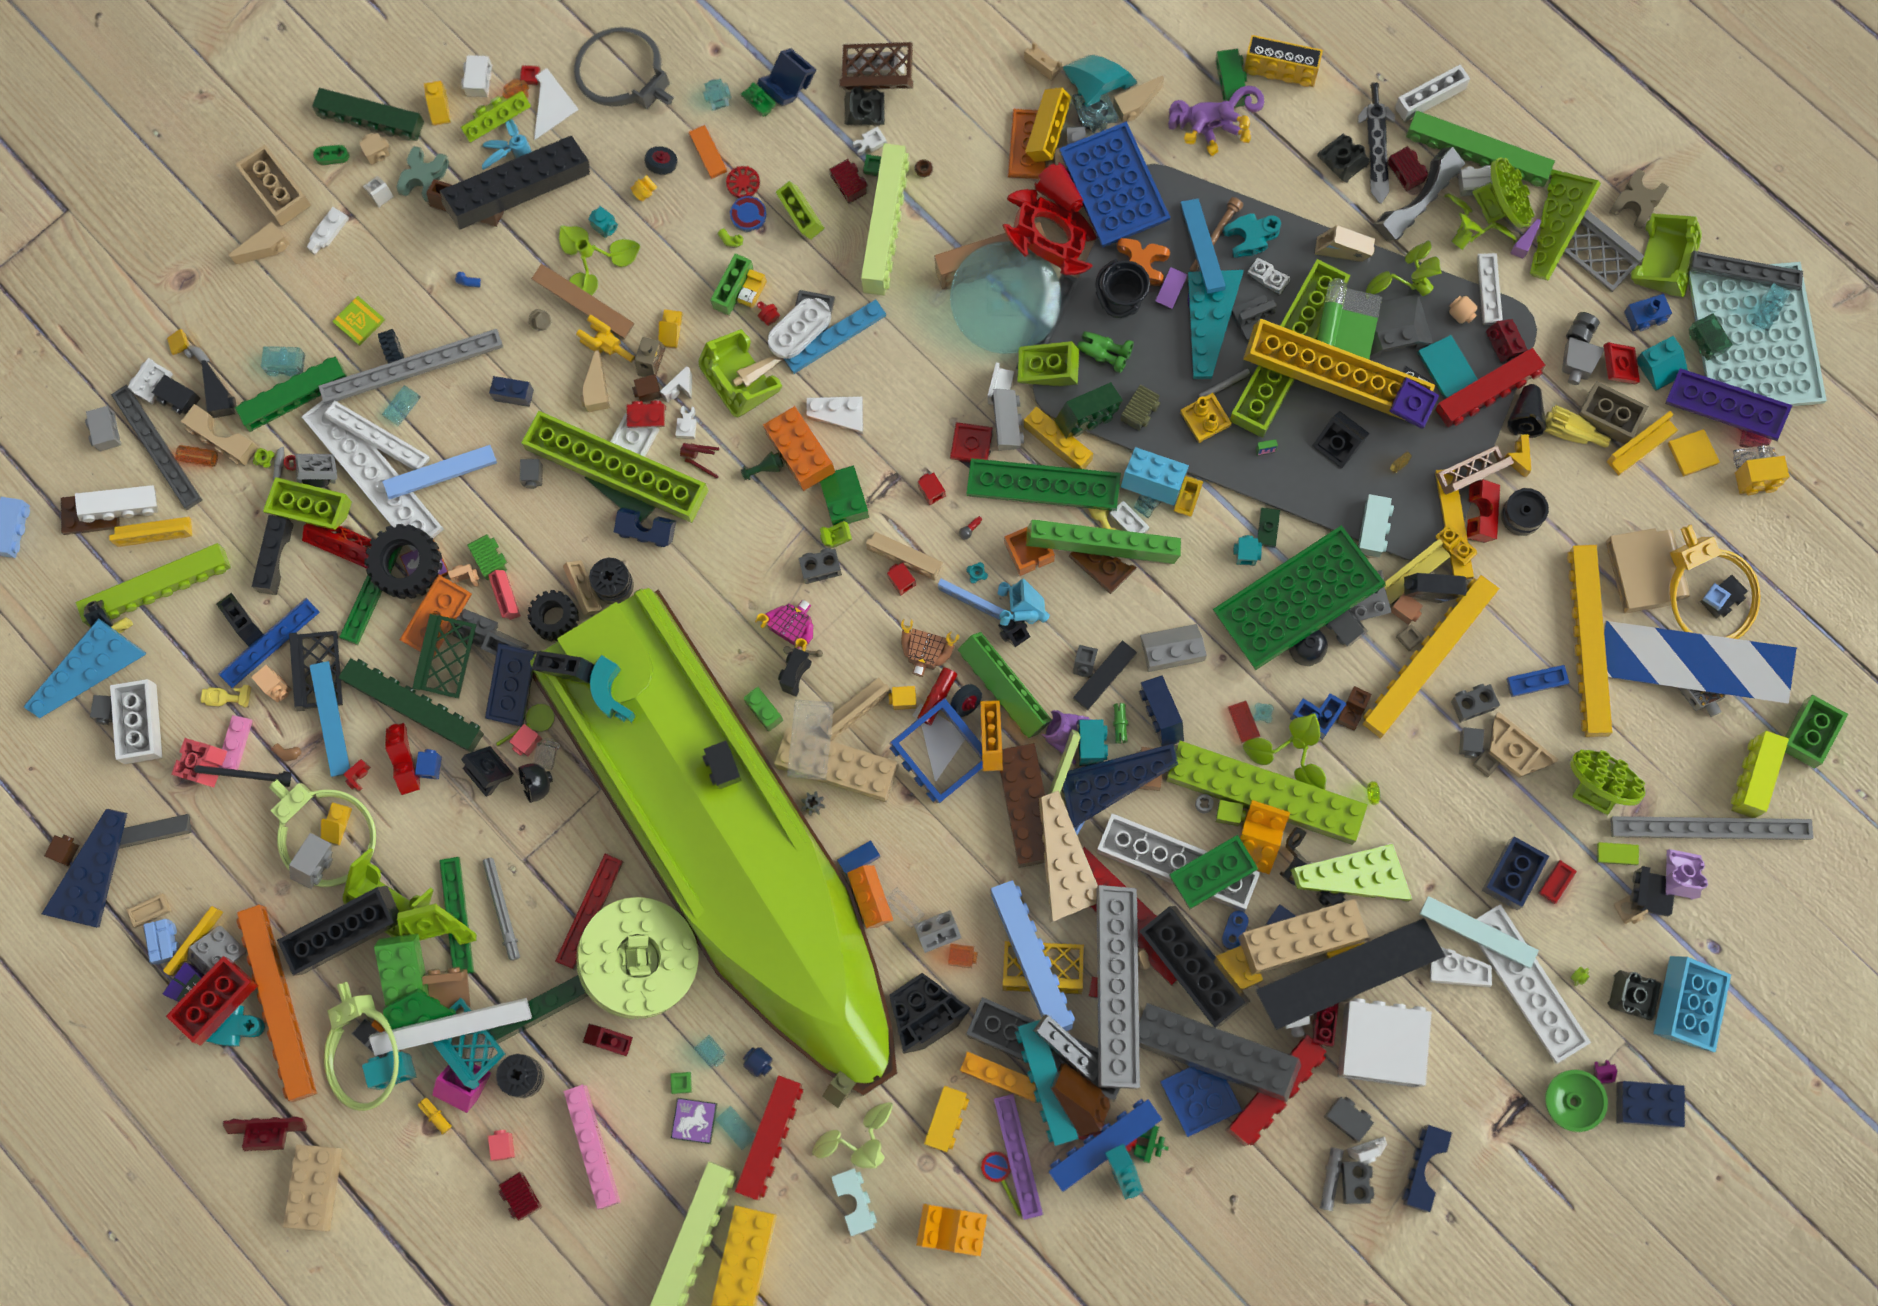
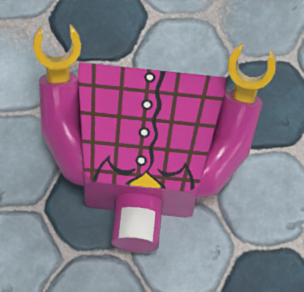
M801 600L797 608L788 603L786 606H779L765 614L760 613L755 620V623L757 621L762 622L761 628H764L768 623L767 626L770 631L794 645L795 648L799 649L802 647V651H806V646L813 639L814 625L812 624L811 617L806 614L811 605L805 600Z

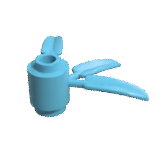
M512 119L505 122L507 131L512 137L509 145L507 141L490 140L483 143V147L500 150L492 154L482 164V170L506 156L510 151L513 152L515 158L532 152L526 137L518 135V128Z

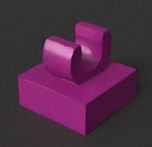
M1605 1060L1604 1066H1599L1597 1061L1594 1063V1076L1601 1084L1616 1082L1618 1070L1615 1064L1610 1065L1608 1060Z

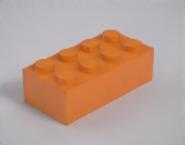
M795 406L763 424L766 435L803 491L835 473L832 461Z

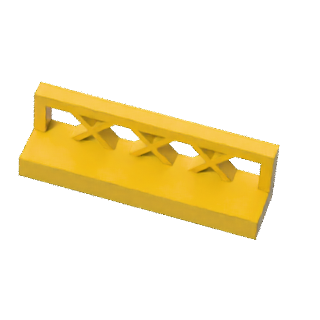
M1671 411L1610 456L1606 462L1618 476L1678 431L1670 421L1673 417Z
M188 516L114 527L115 534L109 535V540L117 547L191 537V518Z

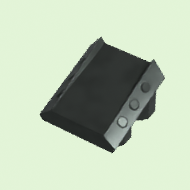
M854 87L851 92H846L844 98V123L846 125H884V92L874 89L870 92H865L861 87Z
M1345 134L1340 135L1317 154L1342 181L1347 183L1350 178L1364 167L1367 168L1370 161L1365 154V148L1359 144L1355 145L1352 138Z
M1619 970L1613 975L1615 979L1610 1000L1607 1002L1611 1009L1652 1021L1661 983L1652 978L1642 977L1636 972Z

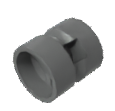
M1579 312L1566 334L1567 340L1571 337L1590 343L1600 321L1590 313Z

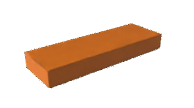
M703 125L689 131V135L710 178L713 179L728 172L706 126Z

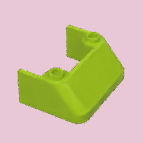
M369 848L350 865L342 897L344 904L376 887L387 886L380 881V869L370 863L373 849ZM388 887L399 912L429 905L434 890L430 887L422 896L415 895L409 901ZM398 925L385 931L391 937L400 936Z

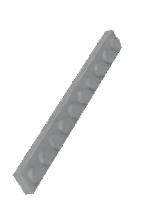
M494 329L320 385L319 390L324 404L327 405L334 401L349 398L503 348L498 330Z
M1611 817V837L1813 839L1812 819Z

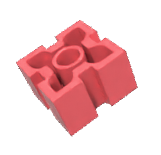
M184 738L180 753H182L180 761L176 760L171 775L214 788L219 775L194 772V767L197 765L209 767L222 766L227 751Z

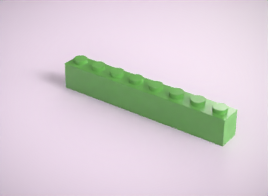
M1417 110L1406 138L1413 142L1426 144L1433 149L1441 150L1442 148L1453 147L1463 160L1478 163L1482 167L1491 166L1492 161L1497 158H1507L1514 169H1519L1521 172V180L1530 182L1534 186H1545L1555 163V160Z
M1033 519L1027 527L1026 546L1175 564L1181 556V538Z

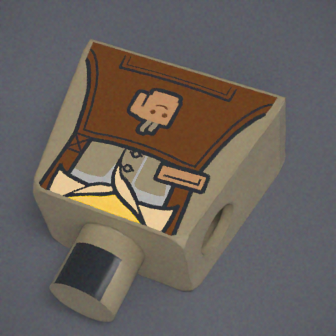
M642 337L635 357L637 375L646 377L655 374L657 376L665 351V346L660 341Z

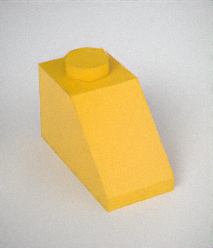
M442 81L424 83L425 98L433 126L451 123L447 91Z

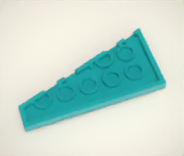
M1244 270L1221 271L1226 289L1208 294L1201 272H1188L1193 379H1212Z

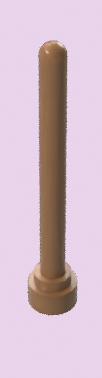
M1231 197L1227 203L1228 207L1225 215L1210 236L1213 245L1233 214L1240 212L1243 207V203L1239 199ZM1195 259L1194 263L1190 267V272H1196L1198 270L1199 265L1197 259Z

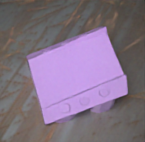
M1671 849L1667 850L1666 895H1677L1691 898V900L1701 897V891L1708 886L1706 877L1701 874V871L1705 868L1701 855Z

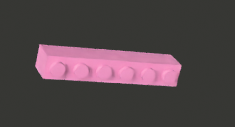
M580 1085L565 1090L564 1095L597 1209H604L619 1204L621 1201L588 1087Z

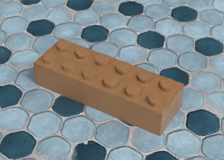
M1040 222L1035 223L1037 230L1045 237ZM1006 233L934 255L935 271L942 290L955 288L962 283H971L977 278H987L996 272L1003 273L1015 266L1022 267L1028 262H1037L1042 260V258L1028 248V255L1024 257L1012 244Z

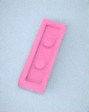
M232 715L222 747L223 750L227 751L223 765H219L218 768L238 770L253 720Z

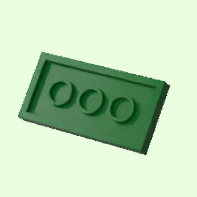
M1236 835L1169 874V877L1190 910L1258 870V867L1239 836Z

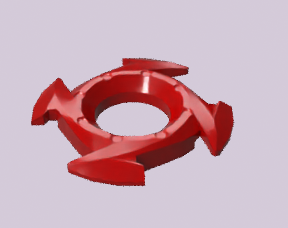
M1035 189L1018 190L1008 195L1007 200L1020 208L1016 214L1014 227H1011L1009 224H1003L1002 226L1007 237L1024 257L1028 255V248L1040 258L1061 269L1060 273L1064 275H1077L1085 273L1092 268V264L1078 260L1084 250L1085 240L1089 242L1096 239L1092 227L1079 212L1070 213L1042 197H1039L1037 200L1038 193ZM1036 217H1043L1051 220L1066 233L1068 241L1060 244L1046 239L1037 230L1034 219Z

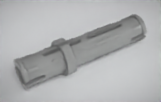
M1331 1147L1328 1165L1325 1167L1327 1172L1320 1209L1333 1211L1339 1173L1342 1172L1341 1161L1344 1152L1342 1149Z

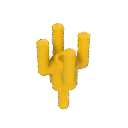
M589 315L587 321L591 323L590 328L598 332L593 338L581 329L577 331L576 335L580 337L579 342L594 352L599 351L602 354L604 351L610 356L616 352L632 363L635 356L619 346L621 340L610 332L611 328L593 315Z

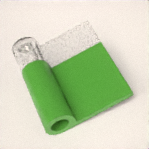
M1335 278L1328 285L1317 340L1369 359L1382 296L1349 289L1343 279Z

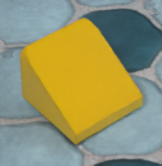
M182 329L177 330L167 338L172 355L183 352L189 346L186 333Z

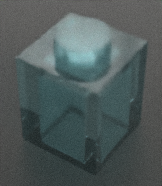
M708 1035L694 1048L711 1068L714 1065L716 1067L721 1065L725 1061L724 1057L727 1055L711 1035Z

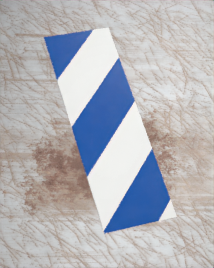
M1606 621L1604 637L1608 677L1789 704L1797 647Z

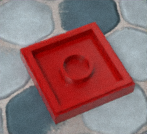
M1610 342L1603 344L1608 380L1629 384L1640 383L1635 347Z
M956 422L950 459L971 462V458L988 460L993 427Z

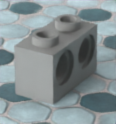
M951 910L914 924L925 953L962 938Z

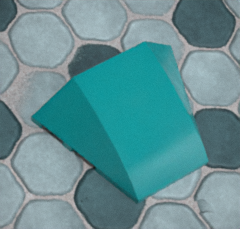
M1088 55L1063 66V70L1071 83L1075 84L1078 88L1077 93L1085 99L1084 104L1086 107L1099 102L1101 95L1121 87L1125 90L1137 84V80L1122 66L1097 55Z

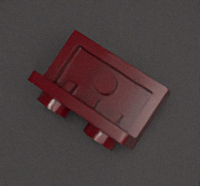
M1513 319L1497 321L1486 330L1500 362H1505L1510 357L1519 356L1528 350Z

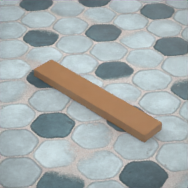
M542 263L531 278L586 315H593L608 325L611 331L624 339L634 326V322Z

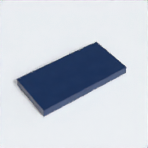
M502 643L498 644L485 719L520 727L524 724L533 676L530 661L534 658V654L537 651Z

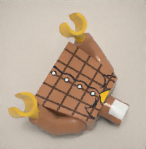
M903 619L901 623L903 629L901 636L903 653L908 657L909 663L915 664L912 674L923 677L926 668L934 670L936 666H941L951 657L955 646L954 643L958 641L960 636L959 634L956 635L954 640L950 636L952 631L946 635V638L912 628V619L910 626H906L904 624L905 619Z

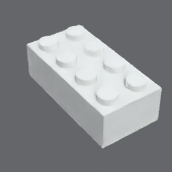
M149 679L110 685L116 760L123 764L162 758L157 685Z

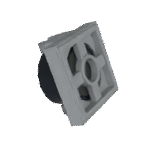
M295 454L296 482L318 488L335 484L337 470L333 454Z

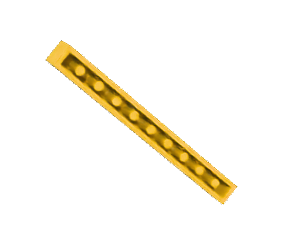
M1575 545L1567 553V561L1571 563L1569 581L1573 583V589L1570 590V598L1574 600L1572 618L1576 620L1573 634L1574 637H1577L1575 655L1579 657L1576 671L1577 675H1580L1581 681L1578 682V693L1582 694L1579 708L1584 720H1581V730L1585 732V737H1609L1613 732L1597 545Z
M1480 575L1478 579L1473 578L1467 585L1469 590L1466 596L1456 599L1458 603L1456 607H1450L1444 614L1447 617L1444 622L1439 621L1432 629L1435 631L1433 636L1430 637L1428 635L1421 643L1424 646L1421 651L1416 650L1409 658L1412 662L1409 666L1404 665L1398 672L1401 675L1398 680L1393 679L1386 687L1389 690L1386 695L1381 694L1374 702L1377 704L1375 709L1372 710L1370 708L1363 716L1366 720L1362 725L1380 739L1500 589L1484 576Z

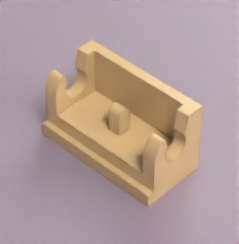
M1035 42L1032 43L1031 49L1027 47L1024 50V61L1050 81L1063 69L1060 61L1056 62L1037 48Z

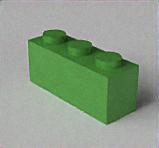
M736 253L734 254L710 300L713 309L730 316L747 279L749 269L754 270L750 259Z

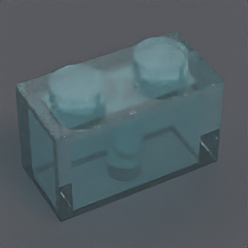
M263 346L261 368L266 374L270 376L285 374L292 377L303 373L305 353L300 347Z

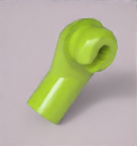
M724 228L717 233L728 247H740L743 244V237L740 234L730 236Z

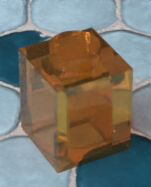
M950 944L948 965L972 968L973 964H977L978 952H974V946Z

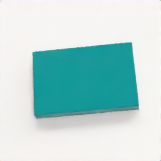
M1452 335L1418 351L1419 357L1444 399L1478 380Z

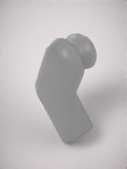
M190 345L184 350L188 358L195 356L200 363L202 360H205L207 363L210 361L202 349Z

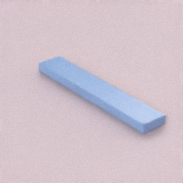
M487 445L382 482L390 500L496 464L497 461L491 445Z

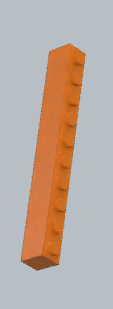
M259 904L237 912L238 918L236 921L239 929H242V943L248 951L247 962L250 967L252 966L254 973L252 974V980L258 985L257 999L263 1006L262 1017L269 1028L267 1036L270 1042L273 1043L274 1049L272 1054L274 1059L278 1061L279 1068L277 1072L279 1078L284 1083V1097L288 1101L296 1102L316 1095V1087L266 907Z

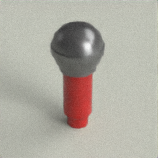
M980 516L975 518L968 526L960 529L959 536L961 539L967 540L971 537L972 531L983 520Z

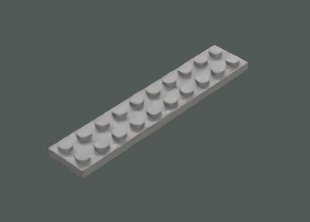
M1099 885L1097 886L1099 1087L1139 1089L1137 888Z

